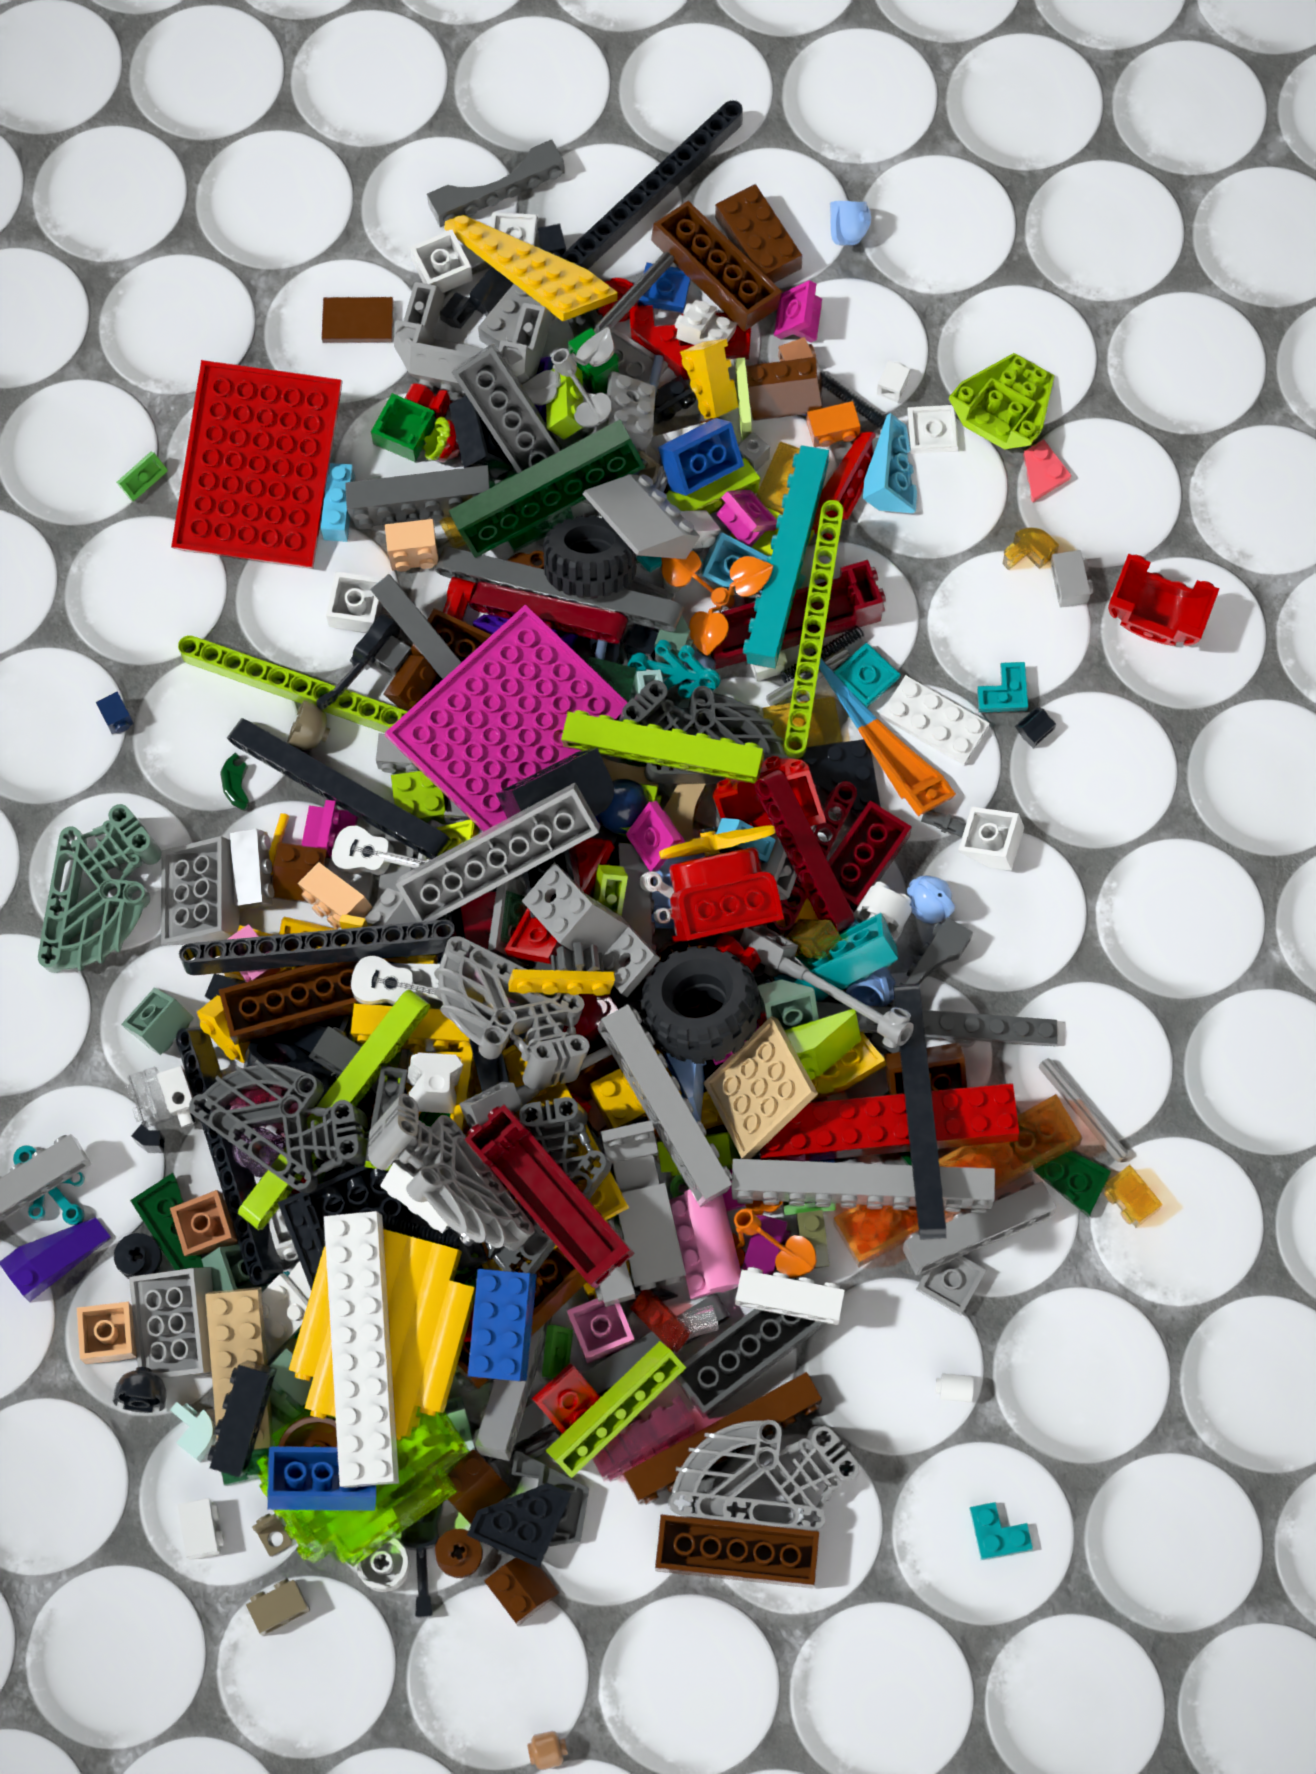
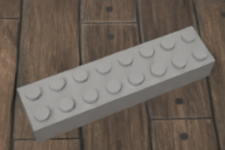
M573 783L400 876L396 886L417 922L434 921L599 833L600 825L576 783Z
M626 1005L602 1018L598 1031L648 1118L652 1120L656 1132L698 1205L701 1207L726 1193L732 1185L731 1180L733 1177L726 1166L722 1167L717 1159L720 1155L713 1143L709 1144L704 1135L707 1133L703 1124L700 1121H695L691 1114L694 1110L687 1098L683 1099L678 1090L681 1088L677 1079L674 1076L670 1077L665 1068L668 1067L667 1062L661 1053L657 1055L653 1045H655L651 1034L648 1031L644 1032L640 1026V1023H642L640 1015L636 1009L631 1010L630 1006Z

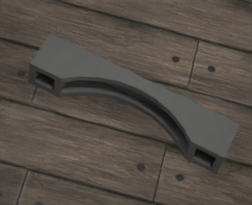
M551 139L531 148L519 167L496 182L475 187L445 185L427 193L428 206L438 225L442 227L447 220L461 215L472 216L483 208L495 206L499 201L508 197L513 198L524 190L536 188L547 180L560 177L561 174L565 173L564 160Z
M949 917L946 918L944 923L939 922L932 933L935 936L930 944L926 942L919 953L922 958L918 964L913 962L906 974L909 978L905 984L919 983L920 985L934 970L947 963L959 960L971 941L973 932ZM895 1002L892 1005L888 1004L886 1007L894 1008ZM868 1033L869 1041L880 1054L900 1052L899 1045L896 1048L884 1045L882 1043L884 1036Z

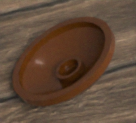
M314 1416L299 1419L285 1430L278 1447H314L316 1445L321 1447H338L336 1419L326 1416V1419Z

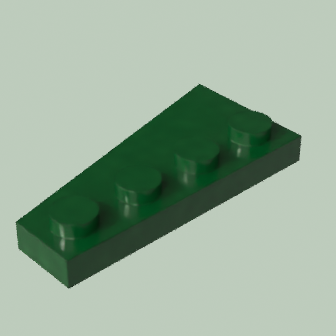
M1019 1125L1018 1141L1010 1142L1007 1150L1089 1218L1111 1171Z
M171 1173L130 1200L175 1271L204 1267L201 1254L186 1257L181 1247L170 1208L184 1203L174 1173Z

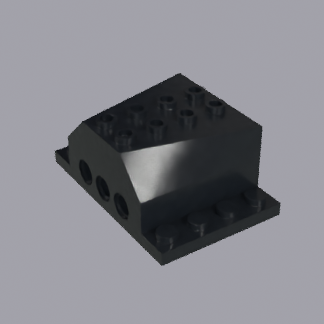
M363 1164L318 1184L317 1188L311 1193L300 1192L278 1202L311 1291L324 1246L326 1247L324 1216L361 1213V1211L365 1213L368 1209L369 1212L372 1210L373 1212H380L381 1215L384 1213L385 1216L396 1217V1220L400 1218V1221L404 1219V1222L407 1220L408 1223L411 1221L412 1224L415 1222L416 1225L419 1223L420 1226L423 1224L424 1227L426 1225L428 1228L430 1227L426 1220L418 1214L411 1212L405 1204L391 1197L380 1186L389 1170L369 1168ZM451 1227L446 1230L447 1234L451 1232V1235L454 1233L455 1236L458 1234Z

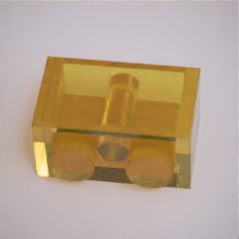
M798 919L792 928L783 935L784 938L798 945L795 957L824 959L830 953L829 951L833 950L839 941H842L830 920Z
M1131 1165L1106 1182L1103 1188L1107 1200L1113 1205L1116 1203L1122 1211L1120 1214L1125 1222L1129 1225L1133 1224L1135 1228L1158 1212L1163 1205Z

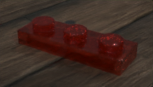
M650 1289L642 1290L630 1308L675 1353L679 1352L692 1333Z

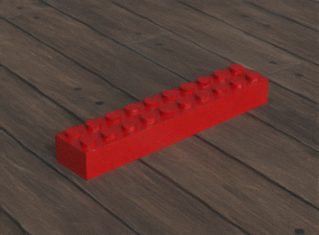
M1013 1083L931 1091L937 1149L1018 1141L1019 1126ZM904 1094L808 1103L760 1149L761 1160L815 1161L909 1152L910 1144Z

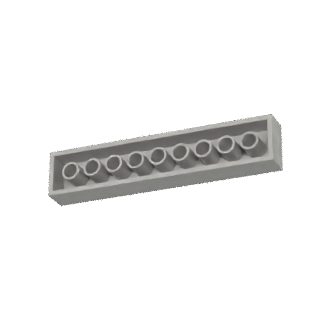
M733 1159L732 1200H737L739 1204H752L753 1200L763 1201L765 1205H778L779 1201L789 1202L791 1206H804L805 1202L815 1203L817 1207H830L831 1203L841 1204L843 1208H856L857 1204L867 1205L869 1209H882L883 1205L893 1206L895 1210H908L909 1206L916 1207L912 1165ZM940 1167L945 1211L960 1212L961 1208L971 1209L973 1213H986L987 1209L992 1208L995 1194V1169Z

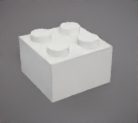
M452 229L410 247L412 262L424 284L435 285L444 293L473 281L471 265Z
M335 572L326 613L329 627L367 633L374 621L381 615L382 604L370 589L382 579Z

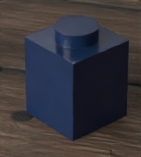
M118 691L96 701L112 735L125 732L134 724Z

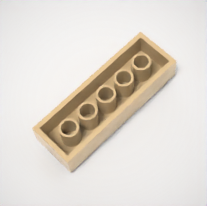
M261 1287L214 1291L205 1294L216 1426L219 1419H222L226 1412L225 1409H222L226 1394L232 1391L233 1384L230 1383V1377L234 1367L237 1368L238 1365L246 1360L268 1366ZM270 1395L254 1449L269 1448L274 1444Z

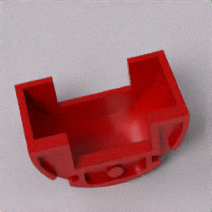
M1128 553L1108 605L1110 615L1113 618L1118 617L1121 620L1120 625L1128 631L1156 643L1176 646L1177 642H1184L1183 645L1185 646L1198 643L1202 638L1220 588L1215 587L1211 582L1199 580L1195 582L1192 589L1188 588L1184 583L1170 581L1159 573L1147 572L1151 562L1141 555H1131Z
M778 756L767 758L762 763L759 779L775 770L781 771L786 776L809 825L814 826L825 823L826 818L808 765L798 759H779ZM729 778L717 783L713 798L721 819H739L754 828L772 826L755 791V783Z

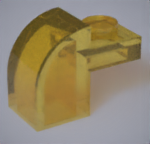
M1029 527L1021 529L1015 533L1014 542L1003 552L1002 564L1010 570L1027 556L1040 569L1051 560L1052 554L1058 553L1059 544L1047 532L1039 528Z

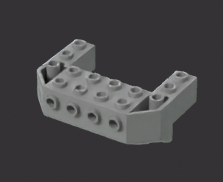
M414 282L404 320L395 321L394 348L409 374L419 384L429 389L438 387L440 390H447L450 394H453L454 391L462 392V395L466 396L453 376L452 371L484 348L435 339L433 335L445 295L435 285ZM523 303L513 341L501 340L498 348L521 385L537 375L553 316L546 307Z

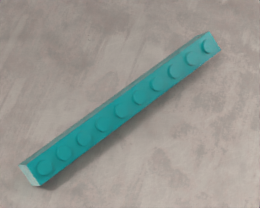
M801 445L799 454L795 453L792 464V467L795 468L794 474H789L787 488H790L789 493L783 496L782 508H784L783 515H778L776 528L779 529L778 534L773 535L771 541L773 553L772 556L768 555L766 560L767 563L773 565V571L767 583L760 590L762 591L761 598H756L754 611L757 612L756 617L751 618L749 624L750 640L746 639L743 647V653L747 655V664L776 669L829 466V450Z

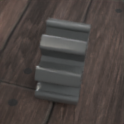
M581 942L573 943L574 951H569L564 946L557 948V956L551 955L552 970L604 972L602 953H598V947L593 944L583 950Z

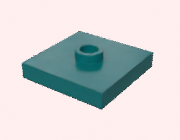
M867 642L833 672L866 708L901 678V674Z

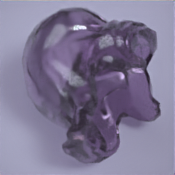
M262 1127L254 1128L284 1150V1148L279 1146V1144L285 1143L283 1135H275L269 1129ZM242 1133L241 1137L244 1141L248 1143L253 1141ZM233 1145L234 1160L240 1166L249 1169L255 1177H263L268 1169ZM265 1145L260 1149L259 1155L263 1161L270 1165L271 1162L277 1159L280 1153L271 1146Z

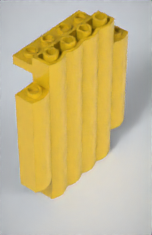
M383 1229L396 1440L401 1441L402 1436L410 1437L412 1427L418 1428L421 1418L416 1416L418 1406L421 1407L419 1412L435 1416L436 1411L444 1413L474 1307L476 1288L454 1282L462 1251ZM325 1246L289 1367L290 1371L295 1372L294 1377L310 1381V1377H313L305 1408L311 1410V1416L326 1419L327 1415L336 1417Z

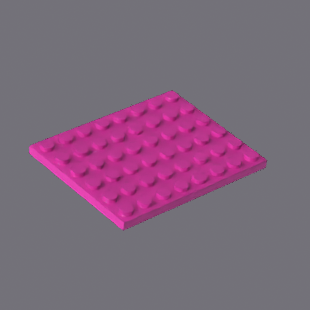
M524 605L385 732V737L484 832L507 819L497 798V792L580 751L564 747L561 740L568 712L575 713L576 710H581L589 713V716L599 717V715H607L616 721L620 718L622 710L628 702L532 610Z

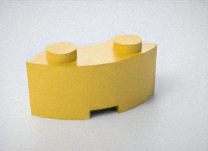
M217 995L197 1011L201 1021L200 1027L206 1034L210 1035L229 1059H236L239 1062L245 1063L246 1051L251 1041L234 1045L229 1034L221 998Z

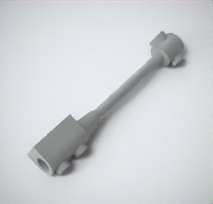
M762 924L744 928L739 944L743 947L744 951L747 947L756 948L761 959L760 963L765 965L764 973L776 977L778 974H784L807 981L877 1023V1032L884 1036L882 1043L890 1048L904 1045L911 1037L914 1025L909 1022L911 1014L908 1011L894 1007L884 1015L880 1014L811 973L795 957L798 945Z
M605 1046L587 1055L581 1070L612 1055L609 1048ZM501 1082L459 1105L471 1129L476 1124L483 1126L489 1120L487 1117L489 1112L497 1106L506 1105L516 1114L524 1105L537 1096L540 1091L548 1087L531 1089L526 1085L515 1088L514 1083Z

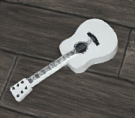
M359 826L344 828L338 834L332 849L334 864L343 872L349 874L371 872L375 875H382L386 872L390 863L417 868L430 861L429 859L424 861L394 854V848L390 842L383 837L370 835Z
M368 956L361 959L352 974V992L355 999L362 1004L380 1005L388 1003L394 1005L399 997L408 989L417 995L440 1000L435 994L436 988L414 984L413 975L410 970L394 967L386 960L377 956Z

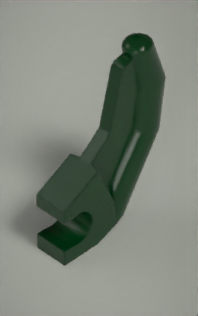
M235 752L226 760L221 769L222 788L230 803L245 811L249 807V800L241 786L248 766L245 762L240 766L234 765L240 759L239 755Z

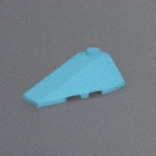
M891 413L885 419L864 480L863 499L879 511L916 512L917 488L916 485H912L910 474L914 473L913 465L909 464L907 453L910 452L907 427Z
M720 533L715 543L708 550L701 576L722 587L729 588L730 584L734 582L730 578V569L736 560L741 557L751 556L766 562L767 556L724 533ZM801 573L796 590L801 589L806 578Z

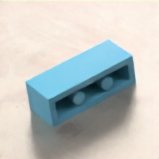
M330 463L321 521V532L323 539L326 541L348 542L351 516L347 511L345 483L355 481V474L351 464Z

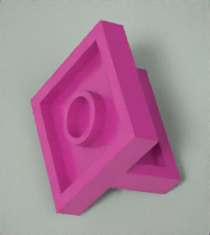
M811 280L806 281L781 294L777 310L775 337L784 339L794 334L800 338L805 337L806 341L810 343L817 340L822 298L815 295L817 286L815 282Z
M751 490L727 491L722 496L725 504L716 515L741 543L752 547L765 531H775L777 529V519Z
M326 800L324 807L309 805L301 845L327 849L329 857L332 859V849L338 834L348 826H356L358 817L346 810L338 809L336 801Z
M657 801L647 804L626 833V836L650 872H658L667 860L660 859L659 851L685 843L684 838L671 821V818L665 811L663 812Z

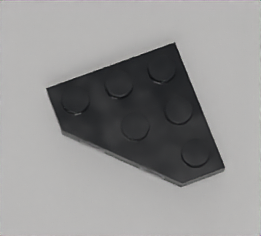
M864 739L806 747L804 755L798 760H802L808 765L814 783L820 786L821 790L829 795L839 783L847 781L852 783L857 790V796L850 810L856 814L862 813L869 801L881 807L872 753ZM839 791V796L847 800L846 793Z
M546 1483L477 1510L467 1536L540 1568L572 1494Z

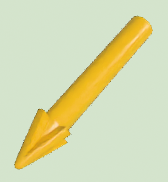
M280 813L269 849V859L272 862V867L278 842L282 843L290 817L285 813Z

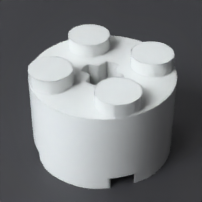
M876 882L874 886L870 887L856 908L854 918L857 919L859 917L863 922L882 913L891 935H893V939H896L912 912L910 906L911 899L905 894H897L890 890L882 882Z
M377 1535L365 1541L359 1547L355 1557V1567L359 1578L370 1589L378 1592H389L398 1589L406 1581L410 1573L411 1562L407 1550L397 1539L388 1535ZM384 1557H386L389 1565L380 1570L377 1562L383 1561Z

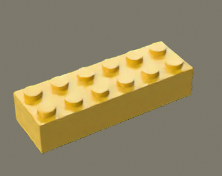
M354 1004L351 1035L354 1040L364 1044L392 1006ZM429 1009L426 1016L401 1049H411V1052L414 1053L415 1045H420L424 1052H463L464 1046H470L469 1038L440 1009ZM510 1039L503 1050L509 1048Z

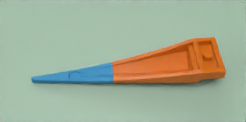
M820 658V671L901 799L907 800L918 817L951 800L956 793L943 775L925 762L881 723Z

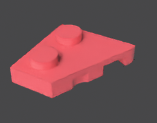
M1044 439L1024 451L1023 456L1027 468V480L1030 486L1032 502L1071 479V474Z

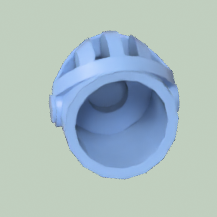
M833 201L830 203L831 237L836 245H855L861 241L871 224V212L867 202Z
M925 875L917 877L909 883L910 887L907 888V896L911 899L912 913L920 921L929 924L939 923L954 912L955 905L951 901L952 894L946 881Z
M882 967L874 971L869 977L865 979L860 978L851 983L846 988V993L867 1006L886 1007L894 1000L893 985H896V982L889 970Z

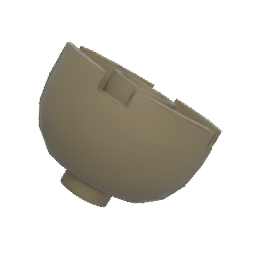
M304 700L298 710L296 721L293 722L287 743L300 750H312L318 746L320 741L326 742L330 728L326 727V713L317 705Z

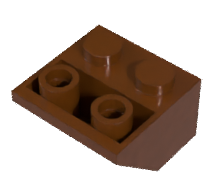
M408 655L383 695L398 708L409 711L443 679L425 657Z

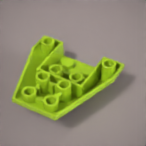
M1012 353L962 381L950 395L949 401L965 428L1003 449L1030 446L1043 429L1055 375L1016 353Z

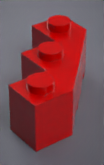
M653 305L632 307L629 310L631 339L653 354L663 356V360L668 363V368L677 377L681 375L684 380L690 379L687 370L683 367L680 352L694 345H679V339L676 338L678 329L675 328V325L654 326Z

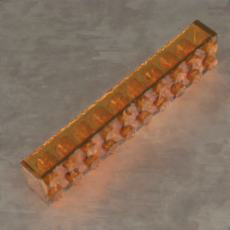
M1057 1094L1017 1115L1019 1126L1018 1141L962 1146L940 1158L939 1167L995 1169L996 1192L1080 1145L1083 1137ZM857 1204L856 1208H850L833 1218V1225L858 1268L903 1244L906 1237L919 1231L917 1211L914 1206H909L908 1210H895L893 1206L883 1205L882 1209H869L867 1205ZM944 1208L945 1220L958 1213L947 1212Z

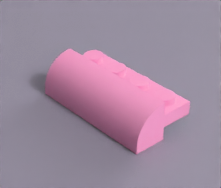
M690 1189L684 1191L683 1195L670 1199L669 1202L686 1273L685 1278L690 1299L696 1300L716 1292L723 1293L739 1286L741 1269L723 1195L701 1207L698 1205Z

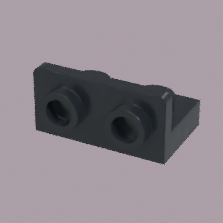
M681 375L657 390L654 405V420L657 424L672 419L678 411L690 408L696 401V394Z

